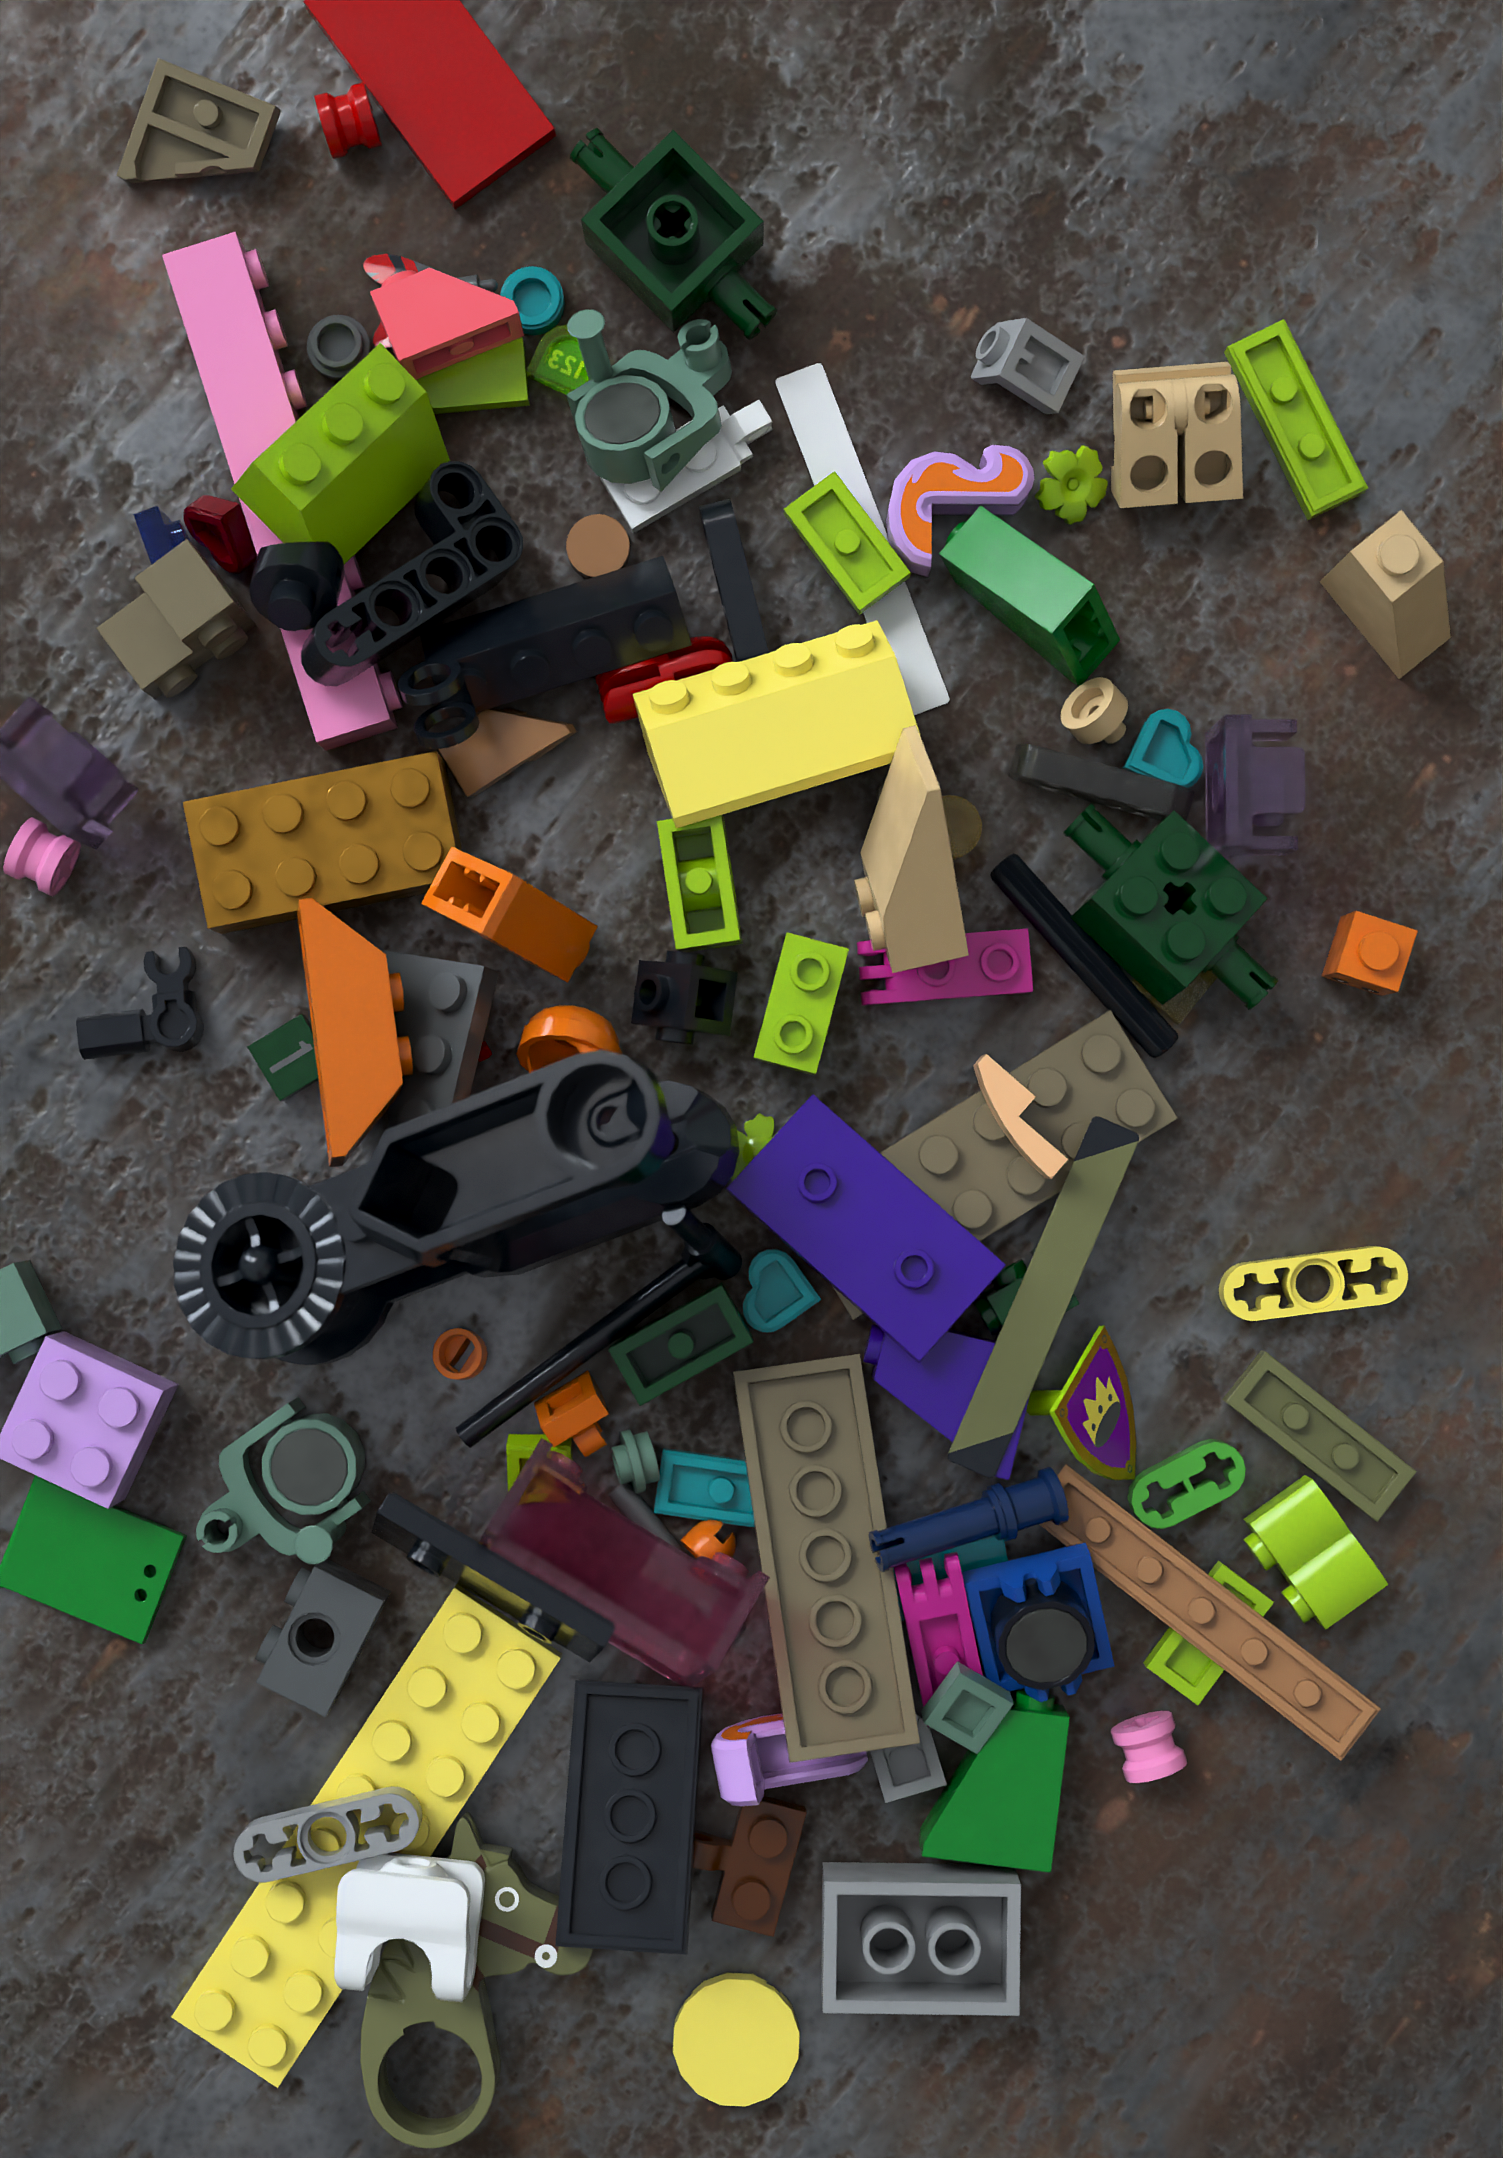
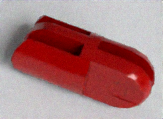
M697 636L690 638L692 646L596 675L595 680L598 684L605 718L610 724H618L638 718L633 698L634 693L653 688L664 681H677L713 670L721 664L734 662L732 653L722 640L711 636Z

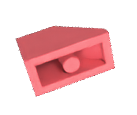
M427 268L418 273L413 270L398 272L388 277L380 288L370 291L378 316L397 361L415 380L524 336L520 315L513 300L432 268Z

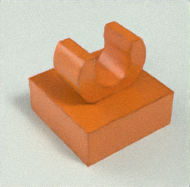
M588 1370L534 1403L540 1427L553 1447L572 1437L586 1458L607 1445L606 1440L601 1434L603 1430L598 1421L607 1416L609 1412L601 1389Z

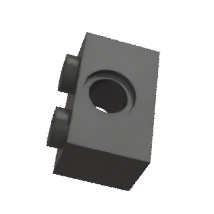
M329 1559L316 1564L312 1572L302 1567L284 1600L285 1603L294 1607L284 1628L281 1629L272 1625L256 1655L255 1660L265 1664L256 1683L326 1717L335 1705L392 1591ZM317 1618L327 1622L334 1632L333 1645L328 1648H317L311 1645L304 1635V1623L306 1620Z

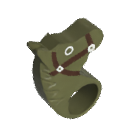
M465 1812L458 1821L451 1854L445 1857L446 1859L475 1862L483 1869L485 1876L476 1970L467 1996L462 2002L437 1999L432 1990L431 1963L425 1951L412 1941L402 1938L389 1939L369 1988L361 2026L360 2064L370 2110L377 2122L388 2134L402 2143L418 2148L445 2147L468 2136L484 2119L495 2095L501 2073V2058L485 1977L512 1974L521 1971L529 1963H536L555 1975H570L581 1971L588 1964L593 1952L591 1948L555 1946L559 1896L537 1887L527 1879L521 1866L512 1858V1847L484 1843L475 1820L469 1812ZM435 2022L436 2028L447 2030L463 2039L477 2057L482 2076L481 2092L473 2104L461 2113L446 2118L423 2117L407 2109L394 2095L387 2077V2056L390 2046L402 2037L411 2025Z

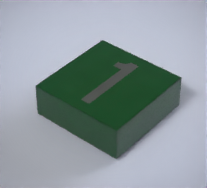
M304 1014L298 1015L247 1046L279 1101H285L318 1081L312 1026Z

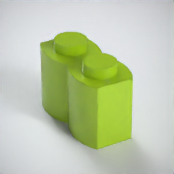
M1306 1475L1243 1519L1252 1532L1243 1541L1265 1571L1274 1565L1280 1570L1290 1585L1281 1591V1594L1304 1624L1314 1618L1326 1630L1389 1585L1322 1490L1312 1478Z

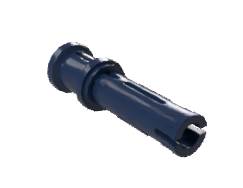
M1048 1467L1038 1470L1037 1478L1005 1488L1000 1483L987 1486V1490L982 1492L981 1499L886 1529L869 1532V1542L872 1553L879 1551L880 1556L875 1558V1562L879 1570L885 1572L889 1568L993 1535L997 1540L1010 1541L1016 1539L1018 1531L1048 1521H1052L1055 1525L1066 1523L1069 1519V1510L1060 1480L1055 1471Z

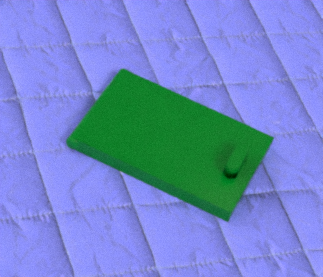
M35 1475L0 1564V1588L9 1589L132 1641L144 1644L152 1628L187 1535L117 1506L107 1509ZM139 1591H140L141 1597H142L143 1599H145V1600H142V1599L139 1598V1596H138V1592H139Z

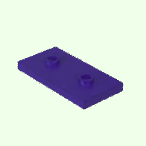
M814 1094L809 1097L726 1188L731 1196L918 1363L925 1358L1006 1267L1004 1262Z

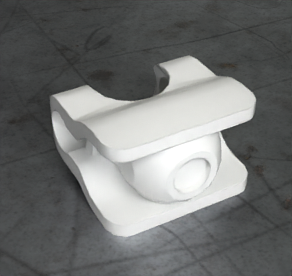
M388 1853L359 1860L356 1869L346 1873L338 1885L336 1909L337 1941L334 1977L338 1987L341 1989L364 1991L365 1986L372 1981L379 1966L383 1942L389 1939L402 1938L414 1942L425 1951L431 1963L432 1990L436 1998L462 2002L472 1986L476 1970L478 1936L485 1889L483 1869L472 1861L400 1853Z

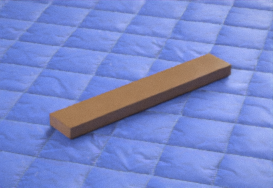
M1066 1464L1057 1476L1067 1500L1069 1510L1068 1522L1055 1525L1052 1521H1048L1039 1525L1067 1547L1086 1542L1095 1569L1342 1761L1381 1708Z

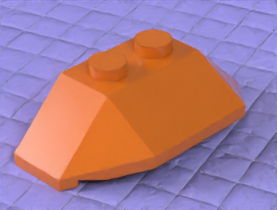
M313 898L299 899L297 919L329 1167L344 1165L397 1098L403 1085L402 1076L413 1074L408 1036L397 1037L394 1012L404 1011L403 987L400 973H388L385 953Z

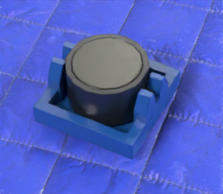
M1086 1542L962 1572L985 1678L1009 1692L1024 1688L1026 1695L1039 1702L1048 1700L1049 1688L1060 1686L1067 1695L1076 1694L1083 1681L1081 1674L1115 1667L1091 1554Z

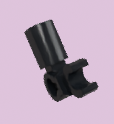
M179 947L180 965L171 974H163L161 972L157 953L154 951L145 953L143 961L144 970L149 979L157 985V994L152 995L153 1012L151 1015H146L143 1009L77 1017L78 1046L84 1060L147 1052L150 1050V1044L160 1043L172 1051L184 1052L194 1048L200 1042L203 1036L204 1024L201 1016L197 1013L195 992L188 990V983L192 980L196 971V962L191 950L187 947Z

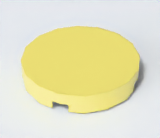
M727 1972L703 1981L692 1991V1995L681 2006L674 2023L673 2054L681 2076L698 2095L719 2105L746 2107L770 2098L788 2082L799 2058L800 2028L791 2002L781 1991L779 1993L775 1987L767 1984L766 1980L754 1974Z

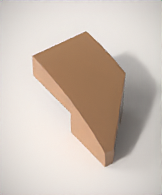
M491 708L477 715L479 727L470 738L455 746L438 750L466 796L472 797L479 795L525 762L537 760L575 734L577 731L573 724L527 715V712L515 709L500 710Z

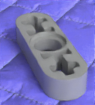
M391 1786L260 1817L250 1822L236 1840L234 1861L238 1870L246 1878L255 1882L266 1883L400 1851L407 1847L415 1838L422 1822V1808L418 1799L410 1791L401 1787ZM384 1804H392L395 1813L401 1814L406 1812L408 1819L403 1821L399 1828V1834L391 1835L388 1825H379L368 1828L364 1834L367 1843L359 1844V1822L352 1810H361V1823L379 1818L384 1810ZM323 1817H331L340 1821L346 1830L345 1845L335 1851H324L318 1848L311 1838V1826L316 1820ZM290 1825H298L297 1844L304 1858H296L297 1845L279 1850L274 1856L272 1864L266 1865L262 1855H251L249 1849L256 1844L259 1834H265L266 1840L270 1844L288 1841L294 1833Z

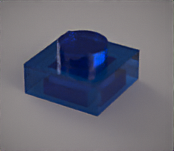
M158 506L133 514L151 565L184 540L188 539L190 541L181 520L171 522L170 518Z

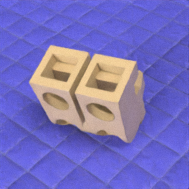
M1228 362L1113 371V425L1115 439L1114 466H1111V492L1120 508L1178 504V491L1185 503L1243 499L1240 395L1237 379L1234 374H1231V365ZM1177 436H1178V461H1177Z

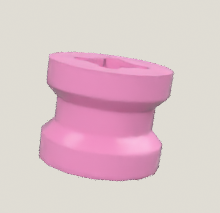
M31 817L20 827L8 849L3 866L4 873L18 880L27 877L36 882L39 891L53 897L62 889L70 877L80 853L81 841L68 834L59 837L51 834L45 823Z
M1155 1711L1124 1720L1111 1729L1114 1744L1123 1748L1126 1761L1123 1764L1122 1770L1127 1782L1142 1783L1161 1779L1180 1771L1187 1765L1184 1750L1175 1745L1172 1736L1176 1726L1172 1712Z

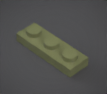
M1261 1350L1222 1399L1376 1522H1378L1417 1472L1266 1351Z

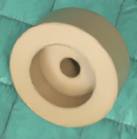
M1104 677L1093 678L1077 687L1067 698L1061 710V722L1083 744H1093L1103 739L1109 744L1115 743L1123 737L1126 731V725L1122 721L1128 710L1127 698L1109 679Z

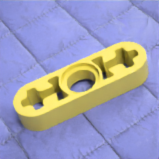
M1378 1246L1238 1263L1224 1273L1219 1284V1297L1222 1305L1230 1314L1247 1321L1383 1305L1393 1302L1404 1292L1408 1282V1270L1400 1255L1391 1249ZM1377 1257L1379 1266L1391 1269V1278L1381 1281L1380 1292L1375 1293V1289L1371 1284L1362 1282L1347 1284L1351 1297L1342 1299L1345 1280L1338 1266V1261L1347 1260L1345 1272L1349 1273L1369 1270L1371 1268V1259ZM1309 1265L1321 1266L1326 1270L1330 1278L1328 1293L1322 1299L1315 1302L1304 1300L1296 1289L1297 1275L1303 1268ZM1284 1268L1281 1283L1283 1293L1289 1303L1287 1306L1279 1307L1281 1295L1275 1293L1256 1297V1307L1248 1309L1246 1301L1234 1297V1288L1244 1285V1275L1251 1273L1253 1281L1261 1284L1278 1283L1279 1281L1274 1270Z

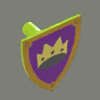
M1105 1325L1097 1328L1063 1389L1032 1390L1026 1411L1030 1416H1052L1062 1438L1075 1458L1092 1473L1109 1480L1135 1479L1136 1433L1133 1404L1122 1363Z

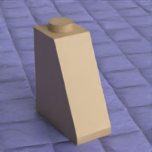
M1402 510L1352 549L1320 581L1322 586L1398 679L1451 638L1444 562Z

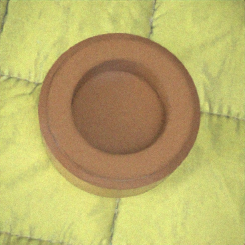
M594 514L580 519L571 528L566 542L567 555L572 567L580 576L586 579L625 568L630 558L631 548L626 530L617 520L607 515Z

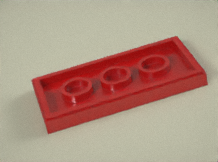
M460 0L303 1L306 10L361 83L364 82L367 92L455 210L556 136L554 126Z

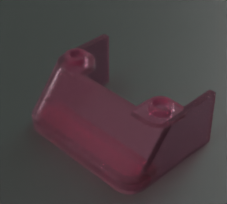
M541 1438L478 1543L613 1622V1626L616 1629L608 1642L664 1677L691 1688L717 1671L770 1577L758 1570L750 1578L746 1579L749 1573L748 1569L737 1560L720 1552H715L712 1559L704 1556H698L694 1559L587 1494V1486L579 1478L583 1469L568 1457L556 1451H550L553 1444Z

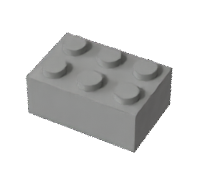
M823 1862L821 1953L823 2013L1020 2016L1021 1883L1016 1869L986 1864Z

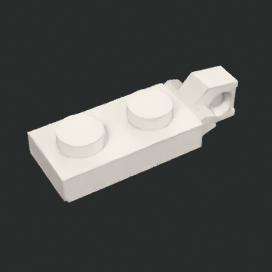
M760 400L742 408L731 416L724 405L719 407L722 424L719 433L698 451L662 492L652 485L651 478L632 484L612 483L601 478L632 533L641 530L741 471V464L753 457L748 444L773 429L771 427L772 420ZM688 422V423H686L685 425L679 427L678 429H676V431H678V430L681 429L682 427L686 426V425L689 424L690 422Z

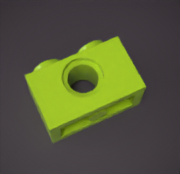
M723 815L680 828L675 827L673 819L657 821L676 950L693 952L743 944Z
M786 932L753 1060L816 1075L846 963L848 948Z

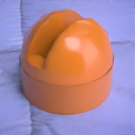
M454 1328L447 1330L439 1336L433 1347L435 1367L443 1376L454 1380L474 1378L484 1369L488 1358L486 1344L477 1333L467 1329ZM470 1342H472L475 1348L459 1371L453 1366L460 1360Z
M703 1520L693 1526L680 1542L710 1573L717 1576L734 1557L737 1546L735 1534L731 1532L720 1542L714 1535L724 1523L717 1520Z

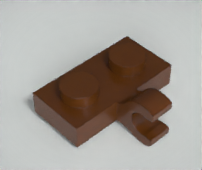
M763 1796L759 1805L739 1807L731 1840L695 1830L693 1868L707 1871H722L711 1912L713 1922L774 1937L807 1814L805 1806Z

